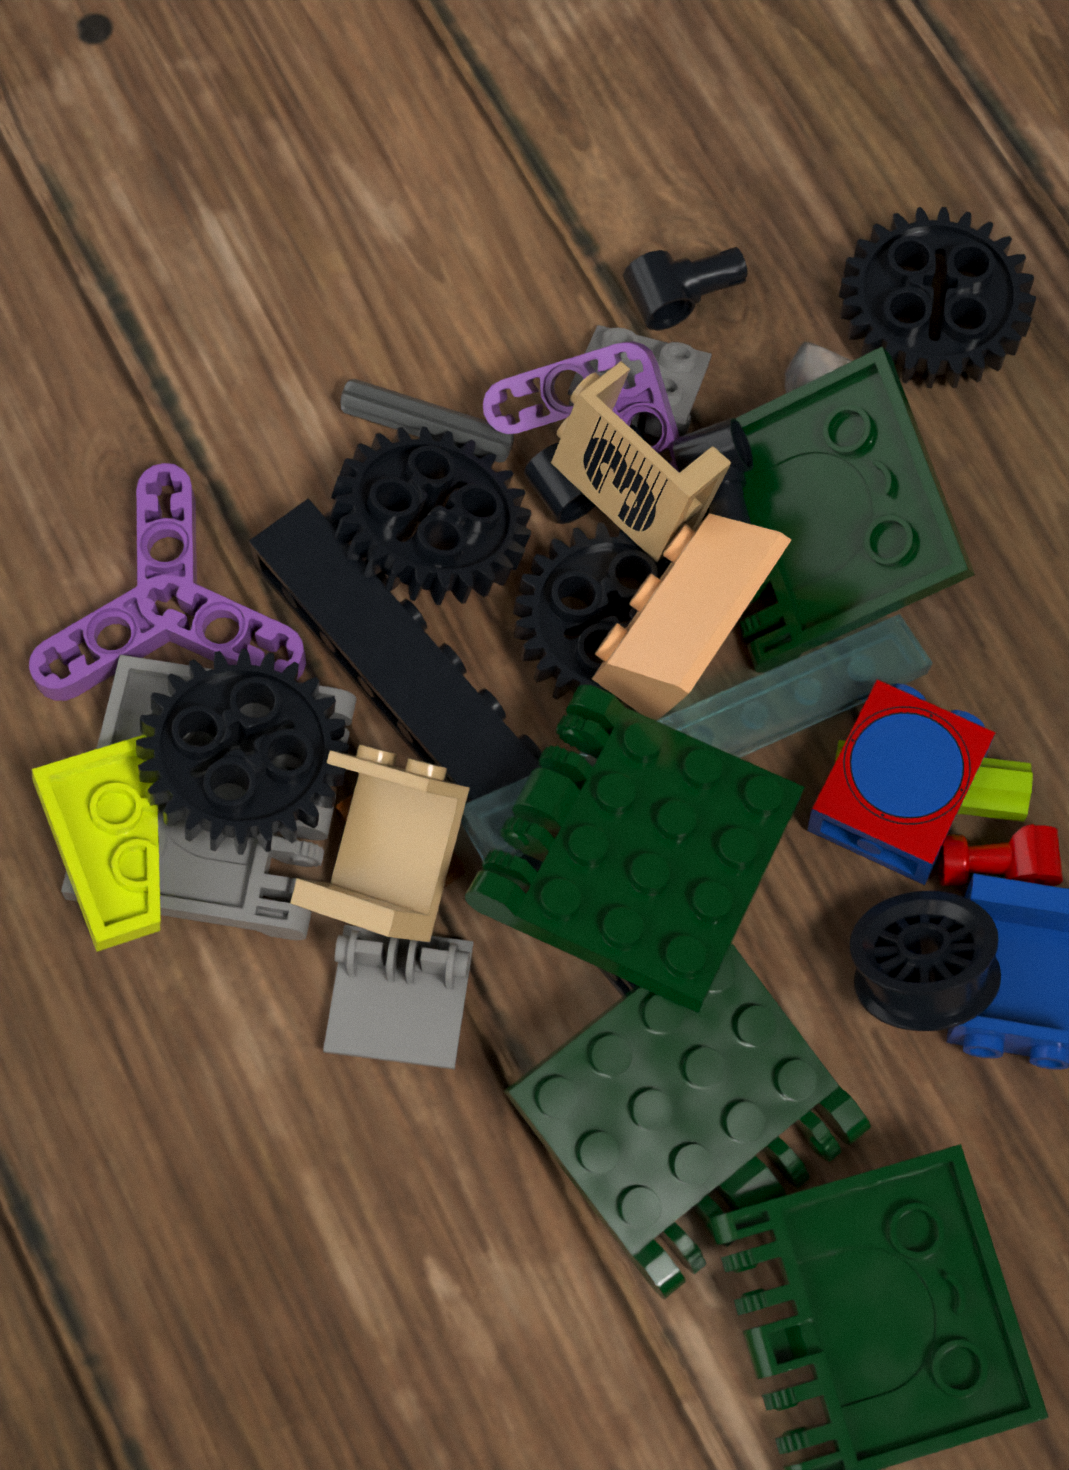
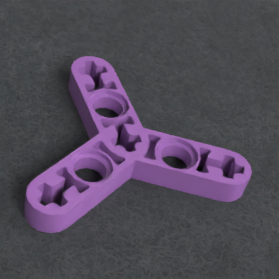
M168 463L153 465L144 471L138 480L136 489L137 587L44 640L34 649L29 660V670L38 690L45 697L55 701H67L75 698L114 675L120 655L143 658L170 641L214 661V653L220 651L228 665H237L241 649H247L251 665L260 666L265 653L261 649L250 645L252 632L256 631L255 637L259 647L270 652H276L281 645L286 646L290 660L287 662L278 659L274 664L275 671L282 673L287 666L296 662L299 664L298 680L306 666L303 642L298 633L292 628L197 585L195 495L190 477L184 469L175 464ZM171 485L174 488L175 493L170 498V509L173 519L162 518V510L157 496L161 495L162 486ZM162 538H176L184 544L182 553L173 561L159 562L150 555L154 543ZM172 596H176L180 609L194 616L191 630H188L190 626L185 614L174 609H167L163 616L158 613L155 602L157 600L168 602ZM226 617L238 623L240 627L238 634L227 643H213L205 637L207 626L218 618ZM121 624L131 630V637L128 643L120 649L106 650L97 644L98 635L109 625ZM85 641L92 658L96 661L88 665L84 654H81L78 647L79 644ZM60 659L64 665H68L71 673L68 677L61 680L55 673L51 672L49 666L51 662Z

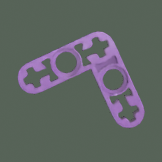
M635 341L616 343L500 380L493 384L485 394L483 411L489 425L496 431L505 434L524 432L566 419L571 414L573 406L562 403L555 394L554 385L560 373L565 370H572L579 373L585 379L595 372L594 368L590 365L592 360H598V372L611 369L622 361L620 354L626 352L630 361H641L643 372L635 375L634 381L636 386L630 387L627 379L625 380L613 412L629 427L631 420L639 412L653 413L662 424V435L657 444L652 446V448L658 454L669 449L672 460L666 461L679 472L673 451V442L675 438L680 437L658 362L653 352L644 344ZM539 377L541 398L549 409L550 414L547 416L543 415V403L519 411L520 422L516 423L512 414L502 415L499 404L507 400L506 390L510 388L514 397H522L539 392L533 383V380Z

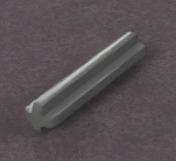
M349 379L342 391L340 400L341 410L346 414L396 430L399 427H403L408 434L419 436L422 427H427L432 439L440 442L446 431H450L453 435L454 446L462 448L468 441L473 440L476 442L474 455L484 457L494 453L497 456L495 462L498 463L505 462L512 450L514 434L498 432L486 420L358 379Z

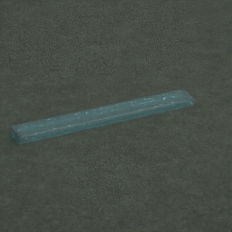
M898 614L656 721L741 758L866 702L877 679L889 685L895 683L906 684L928 674L933 662L902 616ZM584 752L580 753L592 767L595 765L597 758ZM529 776L465 804L461 823L483 861L489 851L494 849L509 852L510 855L518 857L525 854L504 842L503 837H500V830L508 817H516L513 814L512 808Z

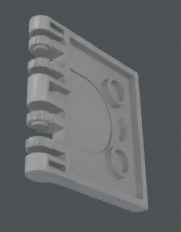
M120 655L97 749L143 735L140 732L141 715H156L151 710L150 696L154 692L171 697L168 691L167 676L172 673L188 682L190 680L189 665ZM319 686V693L315 700L332 696L336 700L335 712L329 719H344L346 726L350 725L356 705V696L342 689ZM259 703L247 704L239 709L244 715L254 718L266 716L271 712L266 706ZM286 724L279 727L278 730L294 729V727ZM345 728L344 737L337 741H341L347 744L349 737V731H347V728ZM201 731L188 733L182 738L185 743L197 747L208 745L214 740L211 735ZM238 745V746L232 747V748H231V751H233V750H235V749H241V748H240V746ZM254 750L251 752H246L245 755L248 756L254 754ZM280 755L271 761L275 767L288 771L298 769L303 765L298 758L292 755ZM207 771L191 772V775L198 778L205 775ZM231 783L220 785L213 791L224 800H235L246 793L241 786ZM168 802L158 805L160 915L256 930L276 938L289 940L306 939L312 912L290 904L297 878L290 879L289 877L268 873L272 858L285 864L302 867L321 866L325 851L322 849L323 847H319L318 844H313L312 842L298 841L297 839L291 843L285 837L277 836V832L272 834V846L269 852L264 851L257 837L248 838L247 847L243 855H238L234 838L225 837L220 847L216 851L210 850V832L202 830L193 840L187 841L185 839L186 819L183 818L167 826L164 823L163 811ZM315 805L319 812L318 826L315 828L297 820V838L317 841L327 839L334 806L332 809ZM66 871L61 892L66 900L77 901ZM263 895L273 900L263 899Z

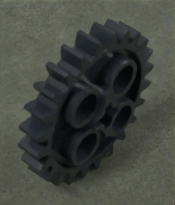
M918 207L914 223L909 224L899 213L893 214L890 231L876 223L873 225L870 241L859 238L856 243L854 257H847L843 274L845 278L841 280L839 297L844 299L840 312L841 319L851 320L847 335L849 340L865 338L861 356L883 347L890 354L894 366L897 364L903 367V383L907 384L915 372L924 374L926 387L932 389L937 375H945L950 386L957 388L961 372L966 371L970 378L977 383L981 381L985 364L999 371L1002 368L1006 354L1016 355L1022 337H1026L1032 321L1030 316L1036 302V296L1031 295L1030 291L1034 276L1022 273L1026 260L1024 254L1007 256L1012 242L1010 236L996 241L990 239L993 228L992 222L989 221L976 230L970 227L972 220L970 212L966 211L958 223L950 222L947 207H941L937 220H929L923 208ZM942 254L945 258L940 292L942 310L938 321L939 340L933 341L929 338V323L934 299V290L931 286L936 269L935 255ZM899 266H911L918 271H907ZM961 271L971 272V273L975 274V275L978 276V277H968V276H964V275L961 274L960 272H961ZM904 316L912 319L915 323H903L895 317ZM955 323H968L972 325L975 329L961 328Z
M399 427L393 442L379 432L375 434L371 448L360 443L357 445L353 459L346 458L344 460L331 494V498L335 501L330 512V519L339 522L335 534L336 540L352 541L346 557L349 560L366 557L368 560L364 576L369 578L380 572L388 576L385 590L391 592L400 583L408 585L409 598L412 601L419 597L422 589L430 590L436 605H441L446 592L451 591L455 598L461 604H464L472 589L482 597H486L493 583L503 586L506 584L511 570H517L524 555L526 544L531 536V530L526 528L532 514L531 510L520 507L526 494L524 489L508 488L514 474L511 470L495 472L492 469L497 457L494 453L480 459L473 455L476 442L473 440L468 441L462 448L454 446L453 435L450 431H446L440 442L432 439L427 427L421 428L418 439H411L404 428ZM451 493L446 506L443 507L442 505L444 504L447 495ZM417 522H421L416 530V533L410 539H408L413 534Z
M598 522L594 539L589 540L584 532L576 527L572 532L570 548L562 541L554 538L551 540L548 552L550 559L536 554L533 557L531 566L533 574H523L521 578L519 592L523 596H518L515 600L513 614L521 619L516 621L513 633L514 638L528 640L523 644L520 658L522 661L540 660L533 679L537 683L554 677L557 681L552 697L556 700L564 696L569 690L575 693L580 685L585 684L609 692L592 680L602 664L591 660L586 652L598 649L616 623L626 629L638 612L629 605L638 589H630L623 586L618 581V578L632 577L643 584L651 573L660 579L671 563L666 557L662 558L658 563L654 561L621 529L618 537H610L605 524ZM565 597L578 598L587 605V608L580 610L570 609L561 602V599ZM564 635H580V637L570 640L567 639ZM617 697L624 707L635 711V709Z
M241 649L237 665H228L223 654L217 651L214 653V669L206 671L200 663L193 659L189 661L190 680L188 682L172 673L167 676L168 691L171 697L154 692L150 696L151 710L156 715L149 714L141 715L140 732L147 737L136 740V757L147 761L138 765L139 781L153 783L147 790L150 806L168 802L163 811L164 823L167 826L183 818L186 819L185 839L190 842L202 830L210 832V850L216 851L220 847L225 837L234 838L238 855H243L247 847L248 838L257 837L264 851L269 852L271 851L273 833L279 831L289 842L293 843L297 839V820L315 828L318 826L319 812L315 805L323 808H333L336 793L330 786H343L346 769L327 764V759L330 751L348 754L349 744L337 741L344 737L346 723L344 719H329L335 712L336 700L333 696L315 700L319 693L320 680L317 677L311 678L301 685L297 682L298 663L293 662L280 673L274 670V653L269 652L264 657L261 665L256 666L251 665L247 649ZM259 703L266 706L271 712L266 716L254 718L244 715L239 709L247 704ZM286 724L294 727V729L278 730L279 727ZM201 731L211 735L214 740L208 745L197 747L185 743L182 738L188 733ZM238 745H239L240 748H241V749H235V750L231 751V748H232V747H235V746H238ZM254 750V754L248 756L245 755L246 752H251ZM280 755H292L298 758L303 765L298 769L288 771L275 767L271 761ZM207 771L205 775L198 778L191 775V772ZM231 783L241 786L246 793L235 800H224L213 791L220 785Z

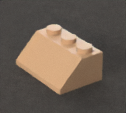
M710 513L694 530L684 524L663 553V556L670 560L671 563L662 577L659 579L651 573L630 601L629 605L638 611L626 629L616 623L597 649L595 655L604 662L592 680L640 714L658 721L691 692L791 542V539L775 530Z

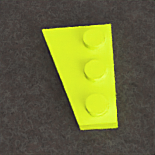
M144 734L32 769L33 783L97 952L160 931L158 805L150 806L148 803L147 790L153 783L139 781L138 765L147 760L136 757V740L147 737Z

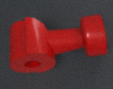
M1030 824L1019 829L1009 842L968 846L967 839L962 834H947L937 857L941 886H963L968 882L969 873L1005 875V879L1053 887L1063 882L1058 829L1052 826Z

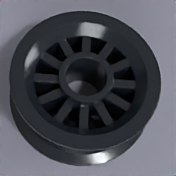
M941 891L909 892L888 898L876 904L858 920L850 936V954L856 966L854 988L859 1002L869 1014L881 1022L911 1031L944 1030L974 1019L991 1005L1001 985V969L996 958L999 938L993 919L975 902L956 894Z

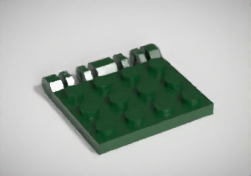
M883 347L865 354L736 418L744 429L753 456V469L744 473L747 484L742 488L751 524L781 532L791 539V542L750 602H756L758 599L765 598L775 592L778 603L745 618L739 625L745 640L754 639V641L749 643L747 649L756 672L763 673L781 668L796 661L802 653L975 575L892 358ZM709 509L707 510V512H706L704 518L702 519V521H703V520L706 518V516L709 514Z
M580 685L566 708L567 715L562 716L555 730H557L556 734L559 735V739H562L564 743L597 758L595 765L592 767L582 755L573 751H567L564 747L561 748L558 745L546 746L538 760L540 762L539 766L542 768H535L531 772L512 808L513 814L516 817H508L500 830V837H503L504 842H507L509 846H513L516 850L519 849L523 853L543 862L539 871L537 872L527 860L516 855L512 856L509 852H503L502 850H490L482 863V871L477 872L467 890L465 900L469 906L483 915L699 1013L795 812L805 787L624 707L617 697L592 685Z
M733 943L699 1013L637 985L504 1091L648 1284L664 1300L681 1287L686 1280L667 1252L654 1238L660 1234L681 1263L691 1273L696 1274L707 1265L706 1260L703 1258V1253L698 1245L675 1222L677 1219L693 1208L704 1222L708 1232L715 1239L709 1218L725 1214L708 1196L715 1188L732 1211L786 1196L787 1194L769 1168L756 1156L762 1149L789 1183L797 1189L810 1179L807 1169L802 1160L779 1137L780 1134L795 1123L815 1153L828 1162L842 1152L839 1143L830 1133L824 1122L811 1111L813 1107L817 1109L832 1131L847 1145H851L871 1128L866 1115L854 1099L838 1085ZM734 1241L724 1243L723 1246L725 1245L726 1247H728Z
M961 1144L709 1218L717 1245L768 1230L770 1232L771 1243L721 1257L725 1273L730 1271L735 1273L756 1268L758 1263L777 1258L785 1285L768 1290L759 1288L743 1293L740 1298L735 1299L734 1304L737 1314L750 1313L787 1301L791 1302L794 1311L793 1316L743 1330L756 1378L770 1377L810 1365L814 1377L811 1380L762 1394L766 1411L772 1409L776 1411L785 1410L797 1406L801 1401L819 1396L827 1420L825 1423L809 1427L800 1426L784 1431L781 1436L775 1438L779 1454L790 1453L831 1440L834 1443L835 1450L791 1462L783 1466L784 1470H881L1049 1418Z

